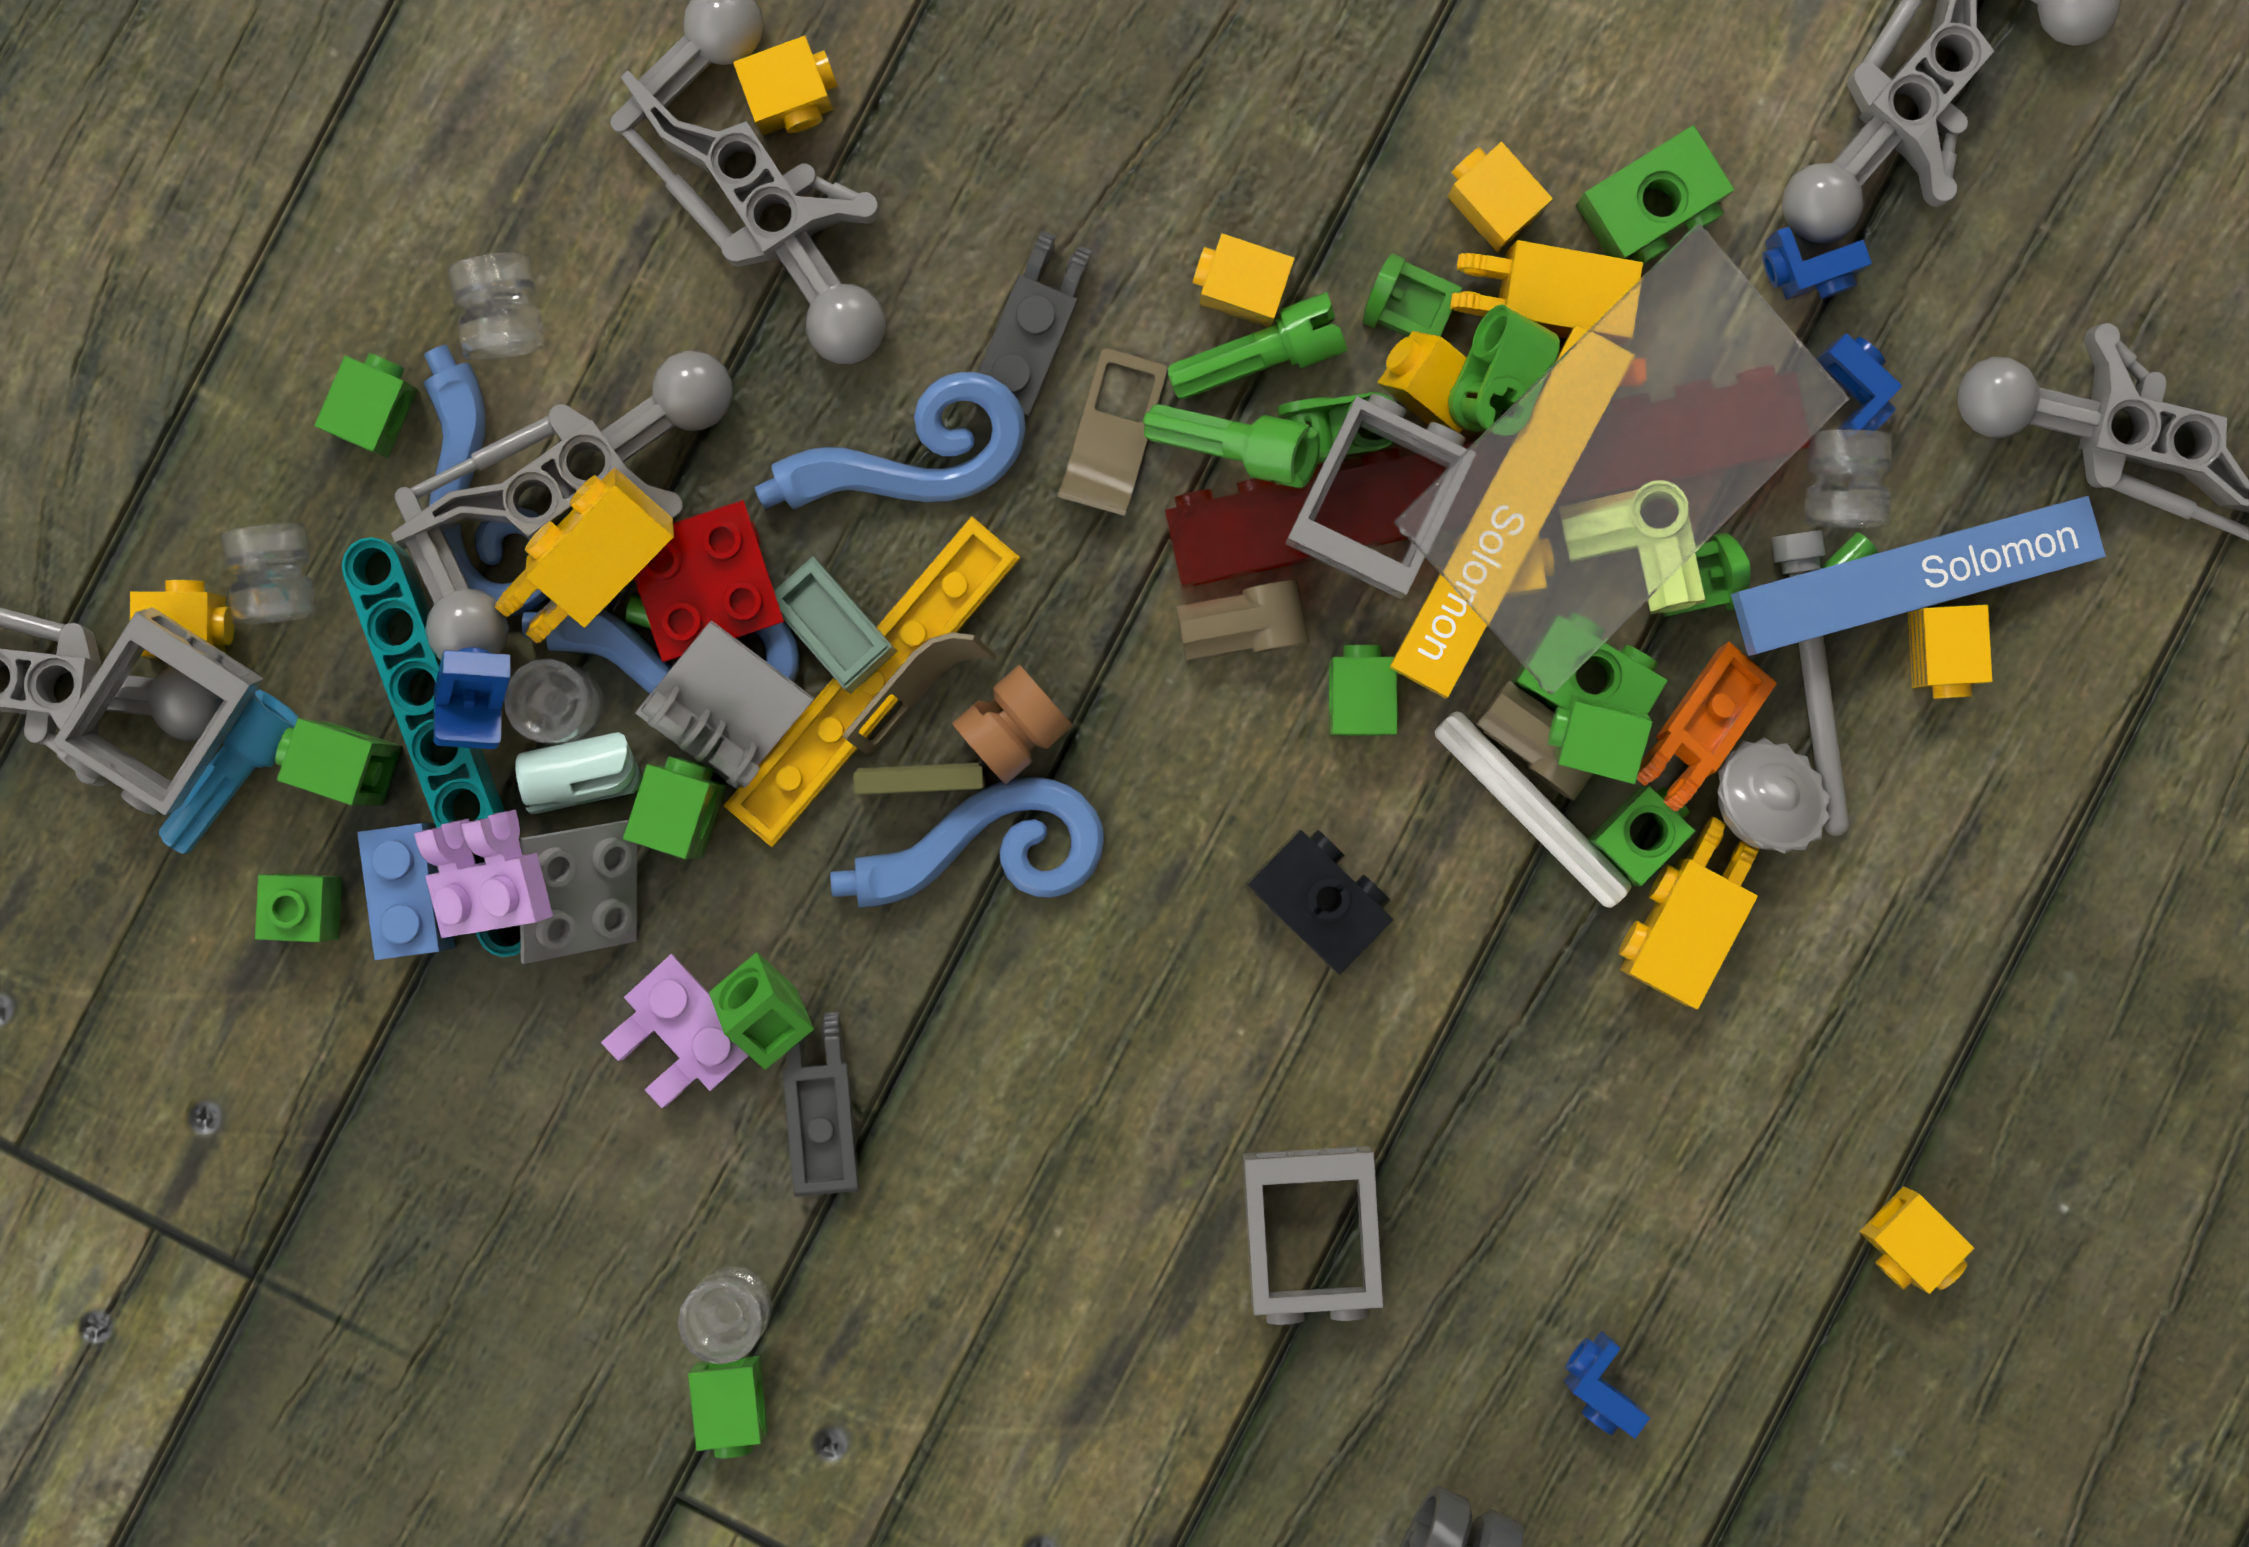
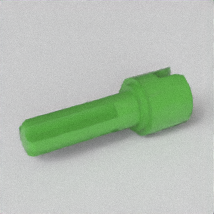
M1327 292L1280 309L1281 316L1275 318L1276 325L1171 364L1168 367V376L1179 399H1187L1287 360H1290L1292 365L1298 363L1300 369L1347 352L1348 349L1340 326L1331 324L1335 314Z
M1160 404L1153 405L1151 410L1145 413L1143 424L1145 425L1144 436L1149 441L1243 462L1250 477L1273 483L1303 488L1312 478L1319 459V431L1311 428L1308 424L1263 415L1250 425Z

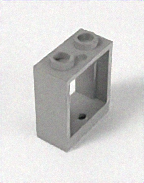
M1371 394L1369 400L1366 401L1356 396L1285 544L1392 596L1402 599L1408 594L1475 453L1462 447L1465 437L1446 426L1430 422L1426 430L1403 419L1407 410L1390 399L1377 394ZM1360 426L1446 467L1401 563L1314 522Z
M153 607L135 612L51 744L67 753L64 760L76 771L93 779H99L102 775L124 789L121 797L131 806L150 815H155L157 811L167 815L183 805L264 678ZM144 650L149 651L224 699L172 781L93 732Z
M1369 1146L1242 1153L1251 1305L1254 1315H1266V1323L1284 1325L1305 1321L1304 1312L1330 1311V1319L1351 1321L1368 1318V1309L1383 1308L1375 1165L1372 1149ZM1357 1179L1363 1287L1269 1292L1262 1185Z

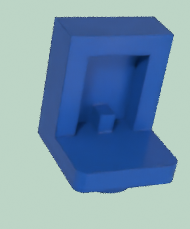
M1789 226L1775 231L1765 241L1767 251H1764L1762 254L1763 265L1770 283L1774 288L1781 286L1786 300L1814 290L1818 291L1820 299L1845 292L1857 286L1854 276L1872 264L1864 240L1803 261Z
M1846 333L1832 342L1815 360L1860 403L1859 407L1836 430L1844 439L1857 434L1861 429L1870 436L1896 410V407L1889 400L1902 385L1882 367L1886 360L1881 352L1864 338L1857 337L1854 340Z
M474 647L463 648L458 651L443 650L434 687L433 740L436 745L497 749L501 741V708L510 680V655L492 654L485 649Z
M1601 1331L1594 1341L1585 1338L1572 1352L1565 1365V1369L1570 1373L1564 1380V1383L1573 1394L1587 1403L1581 1413L1596 1426L1611 1436L1620 1427L1636 1439L1650 1417L1638 1404L1601 1378V1375L1620 1350V1346Z

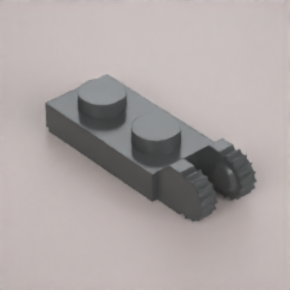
M1042 231L1037 239L1024 275H1018L978 371V373L989 375L1007 386L1024 410V417L1030 418L1078 304V299L1075 296L1093 252L1078 246L1076 252L1072 253L1066 267V275L1060 291L1039 283L1046 264L1051 260L1056 239L1055 235Z
M839 1012L824 1013L822 1038L826 1048L827 1064L804 1066L805 1037L786 1052L787 1067L782 1069L794 1197L853 1192L860 1189L849 1062H844V1046Z

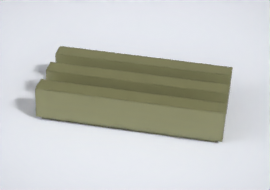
M980 763L856 768L857 772H853L854 794L856 795L981 790L986 788L985 767L981 766Z

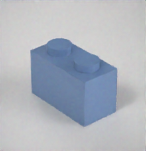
M418 823L357 832L374 960L455 949L454 936L441 938L425 877L426 875L438 872V867L428 863L421 856L414 835L416 832L436 828L435 823Z

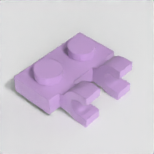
M516 809L495 813L485 819L453 821L442 824L438 828L414 833L421 856L428 863L438 867V872L426 875L425 877L441 938L535 923L553 916L537 853L522 855L519 843L520 828ZM473 853L484 857L485 862L475 864Z
M670 954L624 996L625 1000L636 1012L601 1042L618 1061L628 1057L654 1031L680 1059L645 1089L661 1108L668 1106L697 1078L709 1091H712L749 1057V1055L724 1035L709 992L674 954Z

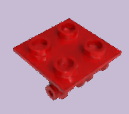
M744 500L673 523L674 537L634 577L662 662L681 657L711 620L734 638L785 622L759 547L761 540L753 520H750Z

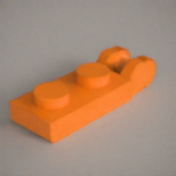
M1730 641L1719 647L1655 737L1659 741L1642 759L1637 780L1644 786L1648 785L1649 782H1652L1661 775L1666 768L1667 762L1670 761L1674 754L1689 767L1672 784L1663 801L1674 812L1678 811L1688 803L1706 777L1718 770L1777 682Z

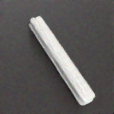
M1453 712L1440 723L1434 732L1436 738L1603 906L1612 908L1628 894L1632 888L1630 881L1463 713Z

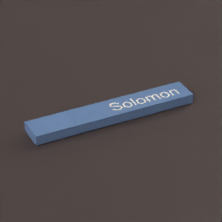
M2089 496L1742 590L1731 594L1747 654L1751 656L2106 557Z

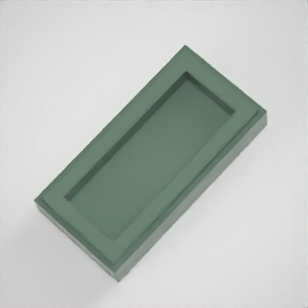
M812 556L775 590L786 623L838 683L850 694L898 652L815 557Z

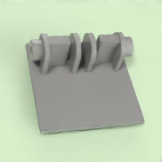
M711 620L641 704L635 714L645 720L649 726L654 727L676 743L680 749L692 755L696 761L701 762L707 767L714 768L713 772L723 778L727 784L738 789L740 786L747 787L760 769L758 767L759 763L810 705L814 697Z
M629 820L520 838L519 843L522 855L537 853L553 913V916L550 918L520 925L521 963L526 964L636 942L637 843L623 839Z

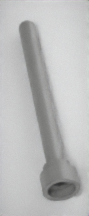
M1822 530L1771 537L1774 563L1781 562L1782 574H1789L1790 578L1821 569L1819 556L1826 555ZM1823 635L1798 642L1815 768L1816 772L1823 776L1822 788L1831 797L1826 808L1831 820L1824 825V829L1832 836H1840L1848 830L1849 818Z

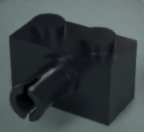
M1298 829L1245 884L1320 958L1340 975L1394 920L1383 910L1391 900L1366 875L1363 874L1356 882L1337 865L1345 855L1322 832L1317 829L1309 838L1302 830Z

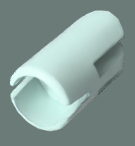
M619 732L522 752L517 755L515 761L519 792L523 803L529 805L526 809L530 814H538L632 794L639 789L643 778L625 735Z

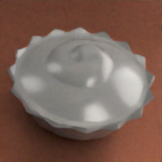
M1765 737L1756 743L1743 740L1736 751H1730L1726 757L1725 764L1718 769L1720 784L1717 793L1718 806L1723 820L1736 837L1752 847L1768 851L1777 850L1784 854L1792 849L1806 850L1810 842L1822 839V827L1831 820L1826 810L1831 797L1822 788L1823 776L1811 769L1807 756L1795 754L1787 743L1775 745Z

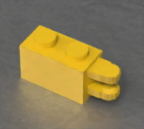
M1517 240L1506 251L1505 258L1475 253H1461L1458 256L1457 270L1465 272V274L1470 276L1500 279L1499 297L1485 296L1470 291L1452 293L1450 309L1484 317L1492 308L1503 304L1554 332L1558 337L1568 338L1571 330L1577 324L1619 347L1631 338L1643 262Z
M616 467L602 480L596 475L590 477L571 498L569 505L574 509L557 526L549 521L534 534L525 547V551L529 554L526 557V569L513 581L495 603V609L505 617H509L518 611L537 589L550 598L551 601L543 610H540L531 619L529 627L525 632L536 643L544 640L568 615L585 628L674 537L673 518Z
M1713 816L1712 818L1710 817L1703 827L1687 858L1678 859L1674 868L1668 864L1662 868L1648 896L1656 901L1644 924L1639 921L1633 923L1619 949V955L1625 957L1620 971L1685 1006L1697 1010L1758 898V895L1741 887L1760 848L1752 847L1744 841L1739 842L1722 876L1705 868L1714 850L1723 838V831L1726 825L1723 821Z

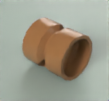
M1020 665L1015 667L993 687L994 700L990 703L978 700L952 723L961 736L1005 785L1032 763L1031 750L1033 748L1048 749L1073 727L1070 721Z

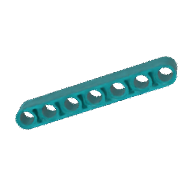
M378 538L359 539L351 544L344 553L342 561L343 577L436 828L441 827L442 824L458 821L454 815V801L459 793L467 789L475 793L480 801L481 809L476 820L488 818L489 815L505 812L481 748L458 747L457 755L453 761L444 766L434 759L431 750L434 739V696L429 702L419 706L413 701L409 691L411 680L421 671H428L436 683L441 660L438 659L429 647L425 632L427 616L430 612L428 602L413 562L405 550L398 545ZM385 552L391 563L390 574L384 582L379 585H372L366 578V564L376 553ZM406 611L412 618L413 632L408 641L401 645H395L388 637V623L395 614ZM473 853L476 864V860L479 856ZM498 929L476 932L483 948L492 955L508 957L521 954V940L515 945L508 944L502 940Z

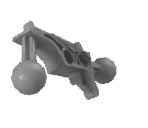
M691 0L686 7L683 19L684 36L639 80L628 70L621 76L633 96L612 116L611 126L617 134L624 136L666 182L665 187L722 249L724 257L731 265L741 267L764 261L772 263L778 258L781 260L810 304L806 314L805 332L811 346L822 358L837 364H854L868 358L880 346L885 334L886 316L880 301L867 289L855 284H842L811 236L841 222L862 224L874 222L880 213L876 198L868 192L857 193L837 182L832 184L818 177L814 168L809 164H800L782 176L747 121L718 132L678 121L666 109L711 63L720 65L733 64L734 61L752 55L761 41L764 22L761 8L755 0ZM647 116L670 151L713 175L746 226L733 234L680 174L676 175L634 128ZM749 152L755 155L756 165L748 176L741 179H733L725 175L726 162L733 154ZM814 188L828 195V197L815 198L803 197V195ZM774 204H782L791 209V219L784 229L777 232H768L760 228V217L767 207Z
M1901 0L1863 62L1847 78L1848 89L1861 111L1859 118L1866 123L1865 126L1833 163H1816L1803 167L1791 177L1784 189L1782 202L1784 219L1795 235L1810 242L1826 244L1841 240L1853 231L1862 215L1863 195L1861 187L1894 149L1918 173L1923 198L1927 204L1939 207L1955 196L1957 192V185L1953 179L1957 159L1955 148L1958 135L1966 129L1968 120L1965 114L1955 107L1951 101L1994 52L1977 28V0H1937L1928 37L1892 78H1889L1880 69L1922 4V0ZM2030 0L2037 4V12L2042 29L2056 42L2072 46L2091 44L2103 38L2114 26L2121 0ZM1936 47H1947L1954 51L1960 63L1958 72H1950L1941 68L1935 57ZM1894 95H1907L1913 99L1918 108L1917 120H1906L1899 116L1893 105ZM1938 133L1944 137L1942 151Z
M2110 323L2091 327L2085 335L2084 342L2094 365L2091 399L2039 387L2031 371L2024 364L2009 357L1987 358L1977 362L1965 373L1958 388V409L1964 421L1974 431L1986 437L2005 438L2019 433L2029 424L2080 436L2078 450L2083 451L2085 474L2090 486L2094 488H2111L2185 519L2194 518L2249 541L2248 526L2196 506L2197 503L2195 501L2122 472L2125 461L2179 473L2184 475L2219 506L2249 513V479L2226 448L2227 417L2162 402L2167 383L2165 376L2159 372L2149 373L2136 361L2137 356L2119 340L2120 333L2115 325ZM2128 371L2137 379L2135 386L2129 376ZM2119 410L2126 412L2131 417L2133 423V433L2125 444L2119 442L2114 437L2111 429L2112 419ZM2181 425L2188 427L2195 439L2193 451L2187 458L2182 457L2174 446V435Z
M681 351L668 357L657 368L651 384L652 396L601 432L592 420L590 421L567 405L558 404L550 409L548 416L472 453L471 458L411 488L401 487L395 492V501L406 523L393 531L391 535L395 543L402 549L408 548L434 603L427 616L425 632L429 647L439 660L442 658L443 650L458 651L470 647L485 649L492 654H500L507 643L509 631L507 617L494 607L497 602L496 598L482 590L469 588L443 531L468 520L512 524L530 540L547 522L551 521L557 526L574 509L569 505V502L576 491L587 481L574 477L570 470L573 457L585 449L599 451L605 456V466L603 471L597 476L600 480L616 467L673 518V521L679 519L684 511L680 497L674 492L647 485L629 470L624 462L673 427L685 431L704 430L717 424L728 412L733 399V385L726 367L719 360L701 351ZM555 433L562 440L501 484L450 491L424 510L418 501L419 498L476 469L482 471ZM532 486L547 488L552 494V503L544 515L529 518L519 512L518 500L526 489Z
M0 607L1 628L58 642L56 655L0 649V668L7 665L10 671L9 685L0 693V712L26 714L24 727L26 739L30 742L46 745L57 753L58 759L68 765L64 760L67 753L51 743L56 737V726L59 730L62 728L102 665L95 635L89 628L76 623L65 625ZM169 666L155 678L128 675L106 711L152 716L157 726L169 737L182 741H195L200 738L224 699L174 667ZM71 672L74 678L73 691L66 700L58 703L54 696L55 683L61 675ZM99 722L97 723L96 727H95L94 730H93V732H95V733L98 734V735H99ZM76 771L77 778L83 783L103 786L109 782L102 775L99 779H93Z

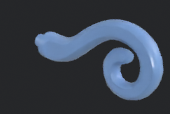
M447 345L436 347L424 354L433 376L424 381L423 384L438 416L443 435L442 448L435 475L471 458L472 453L482 449L486 428L484 399L472 366L468 362L456 365ZM475 470L431 492L429 506L450 491L469 489ZM518 506L519 512L526 517L540 516L534 510ZM482 521L475 533V548L480 560L492 566L500 563L504 554L503 541L505 537L509 534H523L512 524ZM462 523L443 531L469 588L482 590L498 601V598L513 582L503 584L492 582L477 571L470 561L463 544L461 534ZM537 589L526 600L524 605L510 616L523 615L524 612L535 609L547 599V596Z
M978 372L948 374L930 384L918 399L914 414L916 433L922 444L932 452L943 457L958 456L966 453L974 445L972 432L966 428L957 427L950 429L942 423L941 416L943 410L954 402L971 401L977 403L986 411L991 420L992 434L989 443L976 456L963 463L946 468H922L844 447L814 448L793 454L773 463L771 466L774 478L755 486V491L765 509H769L786 500L794 510L823 496L844 490L863 491L922 502L952 501L966 498L994 484L1016 461L1022 450L1026 430L1024 410L1009 388L989 375Z
M604 609L585 628L568 615L546 637L549 651L587 653L604 657L617 665L649 694L672 668L667 661L662 662L660 654L631 626ZM537 612L523 613L522 634L524 638H530L525 632L529 627L531 619ZM783 622L753 632L763 642L766 650V662L795 682L799 672L800 655L796 638L788 624Z
M1042 777L1014 778L1007 785L1001 781L991 784L970 796L950 811L922 840L911 848L889 854L855 857V870L830 872L832 897L857 895L859 908L882 906L911 897L934 882L989 824L1004 815L1029 810L1048 812L1056 815L1063 821L1071 837V848L1068 857L1059 867L1049 871L1035 869L1030 864L1027 857L1029 848L1040 843L1047 836V827L1044 823L1032 819L1021 821L1010 827L1003 837L999 850L1000 863L1007 879L1018 890L1035 897H1058L1079 888L1094 874L1103 852V825L1095 808L1080 792L1069 785Z

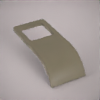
M1104 348L1099 355L1073 450L1057 497L1125 516L1148 441L1144 436L1145 425L1143 421L1139 423L1097 411L1095 409L1106 366L1112 363L1151 374L1155 377L1146 409L1147 413L1153 405L1159 402L1167 374V367L1158 362Z
M951 632L930 638L912 652L848 727L843 737L866 755H873L940 675L956 663L973 658L996 660L997 654L977 636L971 634ZM893 694L903 702L902 706L871 741L859 733V730L886 698Z

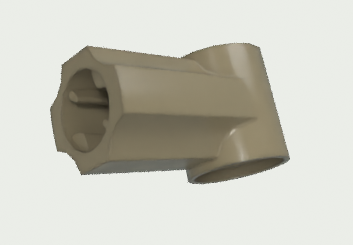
M1298 580L1259 585L1241 590L1242 595L1177 606L1176 610L1186 661L1218 657L1252 649L1253 653H1262L1309 643Z
M1506 681L1485 708L1475 725L1507 750L1512 751L1530 764L1528 770L1538 779L1564 797L1575 801L1594 774L1557 763L1555 758L1557 747L1547 745L1555 713L1511 681Z

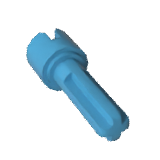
M257 690L223 741L224 745L206 767L183 805L174 810L159 829L162 841L179 853L187 854L191 852L256 767H272L276 763L275 756L280 739L287 728L294 729L297 718H299L298 715L274 696L263 690Z

